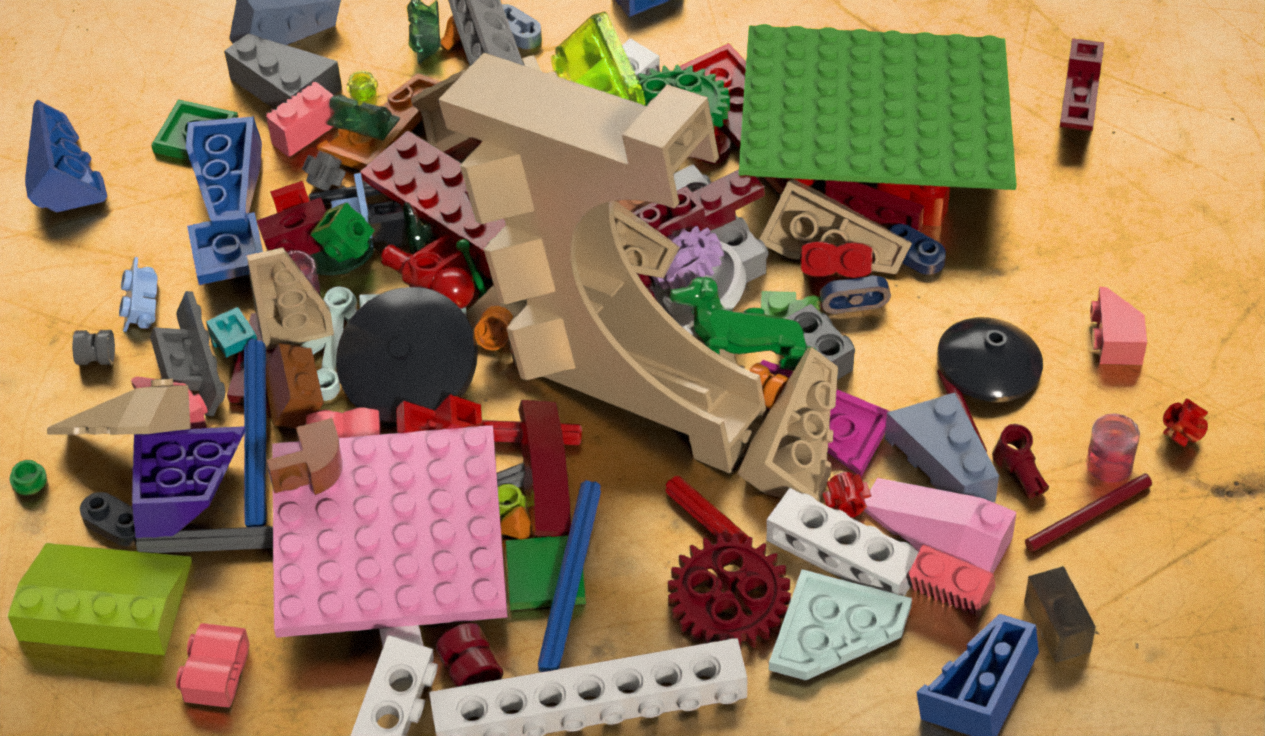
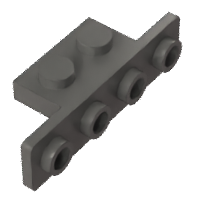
M185 291L176 312L180 329L154 327L150 339L161 378L173 379V382L188 385L189 390L199 391L208 410V413L205 415L214 416L219 403L224 401L225 386L223 382H220L218 376L217 359L215 356H212L209 346V333L204 329L201 319V307L196 303L193 291Z

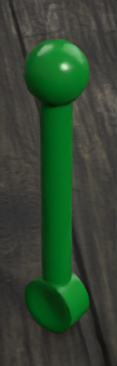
M461 239L457 242L456 247L459 252L463 253L480 292L479 300L487 291L469 252L470 243L466 239Z

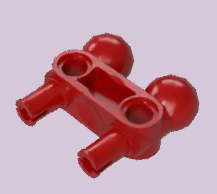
M429 223L428 230L430 231L428 235L437 240L413 255L398 249L394 245H388L383 250L381 258H383L381 260L382 265L388 266L402 274L404 283L409 285V287L426 288L443 294L460 309L465 308L472 301L475 286L464 255L457 250L456 245L458 241ZM469 249L478 272L480 271L487 279L492 280L487 259Z

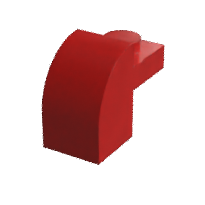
M449 395L436 410L403 401L396 409L397 433L483 426L481 404L453 395Z

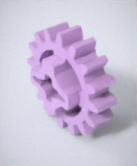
M696 226L691 232L682 229L677 237L672 234L669 235L668 238L680 246L665 277L652 276L656 285H660L662 290L665 291L669 287L671 289H677L680 286L687 287L689 282L697 277L712 276L714 274L712 267L720 266L722 262L719 257L724 255L721 248L722 245L716 234L711 233L709 228L700 231L699 227Z

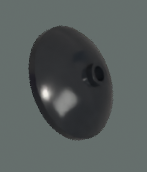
M974 317L956 322L942 334L937 347V364L945 379L962 393L979 400L1006 402L1021 398L1036 387L1043 371V357L1036 342L1021 328L997 318Z

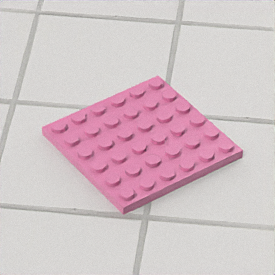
M493 425L339 438L343 468L340 477L332 487L317 495H314L311 484L301 486L292 491L286 490L275 494L273 490L274 631L276 638L507 618ZM299 442L272 444V458L300 451Z

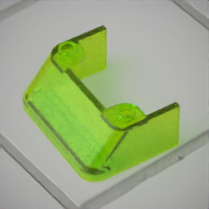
M606 11L592 14L555 48V55H551V64L557 77L645 105L640 82Z

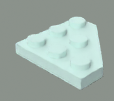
M802 569L769 660V671L808 680L901 638L911 609L912 598Z

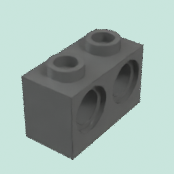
M810 304L787 317V319L794 320L800 324L807 345L814 347L838 367L837 380L853 371L854 344L849 337L841 335L826 314H821Z

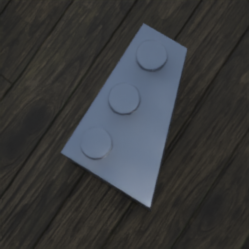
M236 0L229 39L234 44L246 34H252L284 45L291 44L336 26L341 0Z
M955 393L887 412L885 439L892 446L896 444L908 456L907 461L914 467L919 466L931 478L930 483L936 489L980 497L993 503L996 502L999 475Z

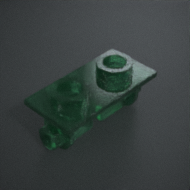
M411 0L407 5L408 21L411 22L408 25V45L414 52H417V63L419 64L430 55H434L439 47H441L439 4L437 0L430 6L421 0Z
M343 94L332 96L329 102L334 115L327 122L328 125L383 141L400 120V117L392 115L385 106L379 107L365 102L359 106L358 100L348 98Z

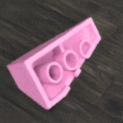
M877 478L870 490L872 496L865 499L867 508L864 511L893 535H900L915 550L920 551L921 546L924 544L991 573H994L1013 538L1017 512L980 497Z

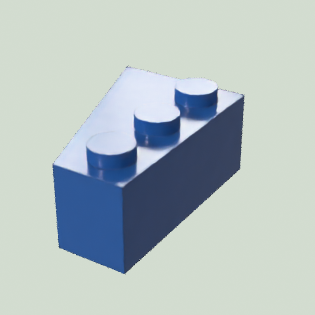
M999 613L967 644V650L954 662L949 661L942 667V673L929 686L924 684L916 692L921 720L970 736H997L1039 653L1036 624Z

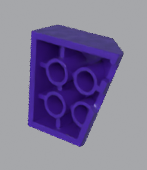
M245 426L134 434L132 507L136 538L174 536L210 505L245 433Z

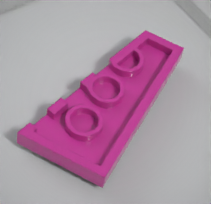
M764 359L760 363L768 367L770 373L774 375L782 374L790 378L793 373L791 370L779 369V365ZM836 389L835 408L830 411L829 429L833 430V442L828 443L827 453L862 477L885 434L887 412L890 411Z

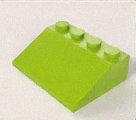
M46 543L18 583L8 618L17 641L165 655L192 560L189 556Z

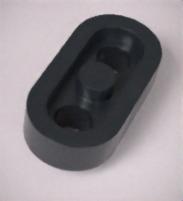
M104 492L93 493L82 501L80 514L87 528L120 546L129 547L136 545L132 506ZM126 521H131V523L127 525H122Z

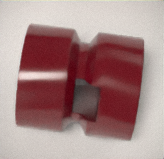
M467 623L454 627L446 632L437 642V654L444 667L449 671L450 679L455 688L502 679L504 674L503 668L495 653L490 649V644L481 627L477 624Z

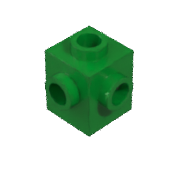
M345 202L327 210L310 235L324 247L325 252L329 256L335 258L340 263L352 257L357 259L363 255L369 247L367 241L375 230L360 213L356 212Z

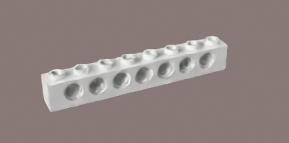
M738 638L438 690L429 692L436 736H544L546 733L563 730L578 731L586 726L603 723L613 725L625 719L636 717L652 718L665 712L681 709L692 711L701 706L715 703L731 704L739 699L747 698V674ZM708 676L711 677V679L702 680L699 679V677ZM663 683L673 684L672 686L668 687L661 686V684ZM624 690H634L635 692H633V693H623L622 691H624ZM589 696L596 697L593 700H584L583 698ZM549 703H556V704H558L557 706H554V707H546V706H545L546 704H549ZM510 710H518V711H519V712H517V713H515V714H507V713H506V712H508V711H510ZM471 717H480V719L475 721L467 720Z

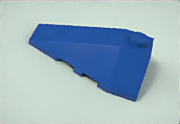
M38 99L33 105L26 164L25 186L27 198L34 205L40 208L47 207L55 212L104 202L107 198L104 179L99 171H92L89 166V162L92 160L89 153L82 151L76 144L79 136L65 113Z
M254 116L188 122L186 150L212 226L246 223L260 171L262 140Z

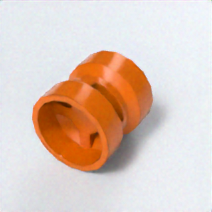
M499 305L491 306L482 313L480 320L476 324L474 334L476 341L484 349L498 350L508 342L509 336L506 328L514 316L507 308Z
M755 363L749 371L760 375L765 405L771 409L789 378L782 374L774 375L770 373L768 367Z

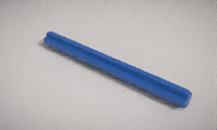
M250 339L244 346V523L246 527H263L267 523L266 345L262 340Z
M585 480L580 486L538 660V670L540 673L560 668L601 493V486L596 481L590 482Z

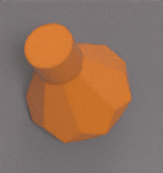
M453 15L447 21L444 37L438 42L439 46L445 51H448L454 44L462 42Z
M523 506L514 508L500 520L501 535L505 534L515 539L530 538L531 521Z

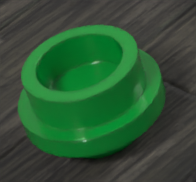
M23 460L12 468L9 480L15 492L22 495H30L40 491L45 486L47 474L44 467L36 461Z

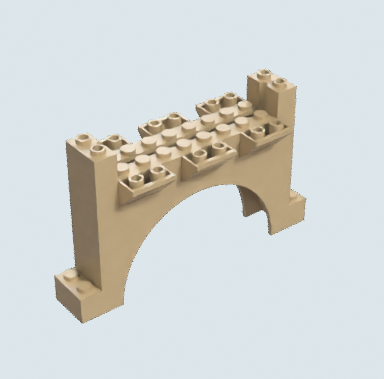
M483 53L438 100L447 129L483 141L466 157L460 167L476 222L484 224L504 219L506 226L497 236L490 240L484 251L499 303L509 304L527 300L526 307L518 316L511 320L506 328L509 336L508 345L514 365L518 367L520 378L530 380L543 376L688 434L695 460L731 473L747 453L750 443L767 417L760 375L748 371L712 351L693 337L663 309L644 286L627 258L619 239L614 218V201L642 200L676 208L679 200L673 173L687 157L699 158L713 163L718 160L719 156L708 97L666 85L649 102L648 106L557 77L556 72L553 71L545 73Z

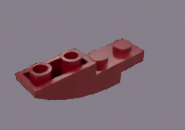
M738 169L694 192H691L687 186L677 190L679 204L676 208L658 203H650L632 213L667 238L671 234L675 237L679 236L682 229L691 232L696 226L699 227L700 231L705 228H709L711 231L735 221L736 210L764 197V186L755 176L739 175Z

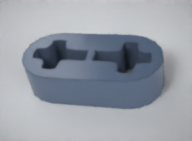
M502 4L516 45L522 49H532L539 46L542 42L540 22L513 5Z

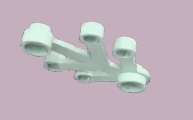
M345 287L330 289L323 299L331 312L334 335L298 343L302 344L300 347L312 348L313 354L325 347L322 367L317 370L324 401L335 398L340 391V382L336 372L337 347L344 330V321L349 322L351 317L357 312V299Z

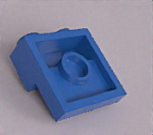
M255 212L248 214L246 223L212 226L211 221L187 226L199 285L249 275L247 255L263 252Z

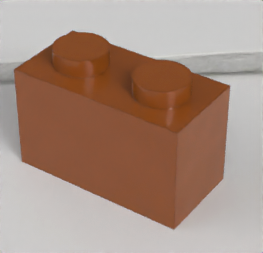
M279 343L266 364V391L274 426L296 428L306 425V416L318 412L324 403L312 348Z

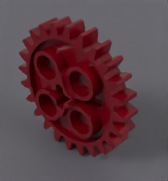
M735 533L731 538V542H725L722 534H718L717 544L712 545L705 537L703 538V549L700 550L696 546L690 545L691 558L680 554V567L671 568V578L674 580L668 581V592L671 593L668 595V606L674 607L672 609L673 620L682 619L680 621V631L684 632L692 628L691 641L695 642L703 636L705 637V644L738 638L740 650L742 641H747L752 648H755L757 635L768 641L770 637L768 627L774 630L780 629L781 620L778 617L785 618L788 610L786 605L790 604L791 593L788 592L791 581L790 578H783L786 576V566L777 565V553L765 556V543L755 549L752 547L753 537H749L744 544L739 543L738 535ZM728 565H736L740 569L734 572L726 571L724 567ZM708 569H712L717 574V577ZM699 586H706L711 590L706 593H698L694 589ZM758 591L763 593L764 596L754 599L749 597L748 594ZM741 607L743 608V610H745L747 613L751 615H745V613L741 610ZM722 613H730L735 617L731 620H722L718 616Z

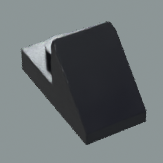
M394 200L368 204L367 211L370 226L375 230L372 234L374 249L382 250L388 245L396 247L407 245L402 205Z

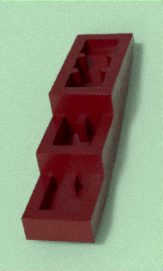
M521 400L518 412L524 436L520 448L526 471L522 483L533 535L567 536L571 527L570 496L566 456L557 404L550 401Z

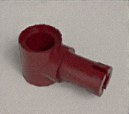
M1009 424L1004 427L993 447V459L998 466L1016 474L1029 499L1035 498L1036 495L1037 497L1048 491L1049 485L1042 477L1035 463L1036 457L1031 450L1033 445L1032 433L1021 424ZM1008 444L1015 446L1017 449L1011 448Z

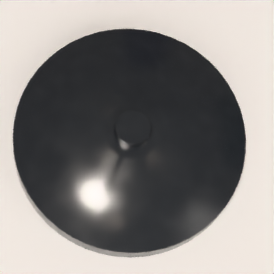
M419 287L393 289L366 302L357 310L345 326L337 347V375L343 391L357 408L365 407L378 410L380 423L397 426L396 409L403 401L436 410L449 395L462 398L475 374L478 358L477 341L474 330L465 314L452 300L443 294Z

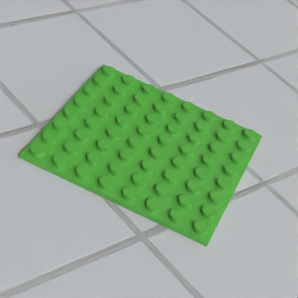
M769 24L749 25L739 175L1016 190L1017 182L1005 38H998L993 35L983 37L965 36L963 34L934 35L929 32L913 34L901 33L895 30L886 32H873L866 29L837 30L832 27L813 29L797 25L790 27H773Z

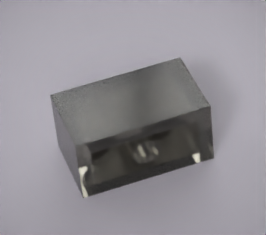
M1061 566L1028 576L1024 602L1055 663L1090 653L1096 626L1065 567Z

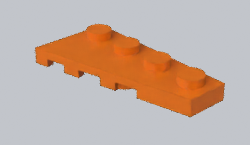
M419 73L388 94L387 102L376 107L372 106L363 112L364 118L353 126L348 123L338 130L339 136L331 142L324 140L317 146L318 152L321 150L341 159V164L361 171L406 131L411 132L423 117L422 113L412 105L411 98L441 81Z

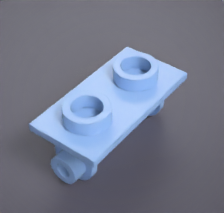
M137 257L134 258L130 270H124L121 280V290L126 291V296H122L119 307V316L124 317V332H127L130 323L137 324L140 328H149L155 321V297L158 275L151 267L138 268Z

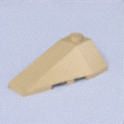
M795 179L788 181L760 237V240L764 242L766 247L788 258L799 260L802 257V246L808 243L824 241L837 246L851 242L864 243L873 247L872 271L897 274L912 244L910 241Z
M614 201L616 229L633 269L639 274L664 278L680 246Z
M284 248L247 255L253 302L266 350L276 348L279 343L294 345L334 335L329 307Z
M813 347L807 348L750 443L738 474L764 494L783 498L789 488L801 494L811 495L817 502H820L831 471V462L827 461L828 443L833 442V430L829 429L830 411L835 408L838 367Z
M173 379L151 380V387L133 389L47 427V435L152 434L190 429L188 385L174 386Z

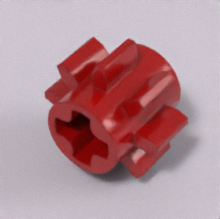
M1188 398L1185 399L1183 404L1179 402L1173 403L1166 409L1163 415V423L1167 427L1163 434L1183 447L1186 446L1188 441L1192 443L1200 441L1208 430V422L1204 419L1208 411Z
M841 472L834 475L827 482L829 491L822 494L826 506L834 510H841L850 518L860 515L867 508L865 499L872 496L867 482H862L860 474L854 475L850 472Z

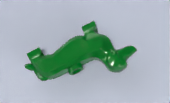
M697 277L692 279L687 287L669 290V298L672 302L691 307V312L694 315L695 331L704 340L705 346L719 355L720 349H724L731 354L772 351L775 354L784 356V359H781L779 362V369L795 370L807 348L812 347L806 344L803 329L794 320L765 315L763 309L756 307L745 309L743 312H733L724 308L719 299L717 284L712 278Z

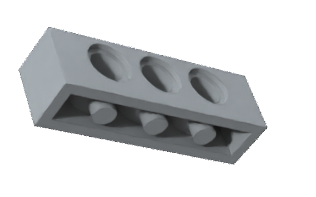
M448 0L470 66L483 53L524 65L501 0Z
M694 164L673 174L676 190L687 186L691 192H694L712 183L709 177L705 174L702 175ZM736 215L735 221L710 231L716 234L719 241L728 244L736 251L746 271V283L766 274L768 250L764 242L756 239L749 231V227L742 217L738 218Z

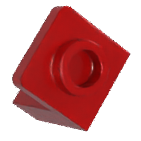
M303 181L270 191L277 213L309 202Z

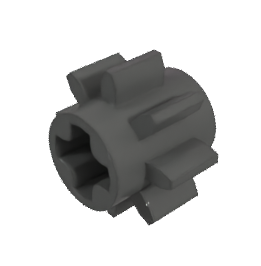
M319 150L316 157L308 155L302 167V170L308 173L306 182L325 191L329 190L333 184L340 187L346 174L343 169L339 168L342 160Z

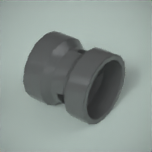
M75 330L72 342L75 364L88 365L91 361H97L101 365H112L115 358L113 331L100 330L98 333H90L87 330Z

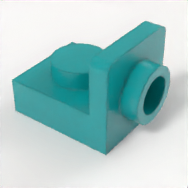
M238 307L206 321L211 343L215 348L220 347L226 358L244 350L245 344L250 339L257 340L255 331Z

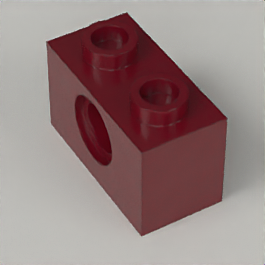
M321 197L256 220L267 251L284 248L290 258L295 261L325 250L310 235L326 213Z

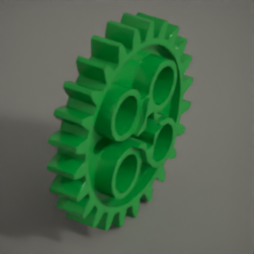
M676 64L674 70H669L668 67L663 65L661 72L651 68L649 76L639 73V81L631 79L630 87H625L624 95H622L624 99L648 106L649 102L666 85H671L708 97L713 129L714 126H723V119H728V111H730L729 89L724 88V81H716L715 74L705 76V69L693 72V66L687 67L686 70H681L679 64Z

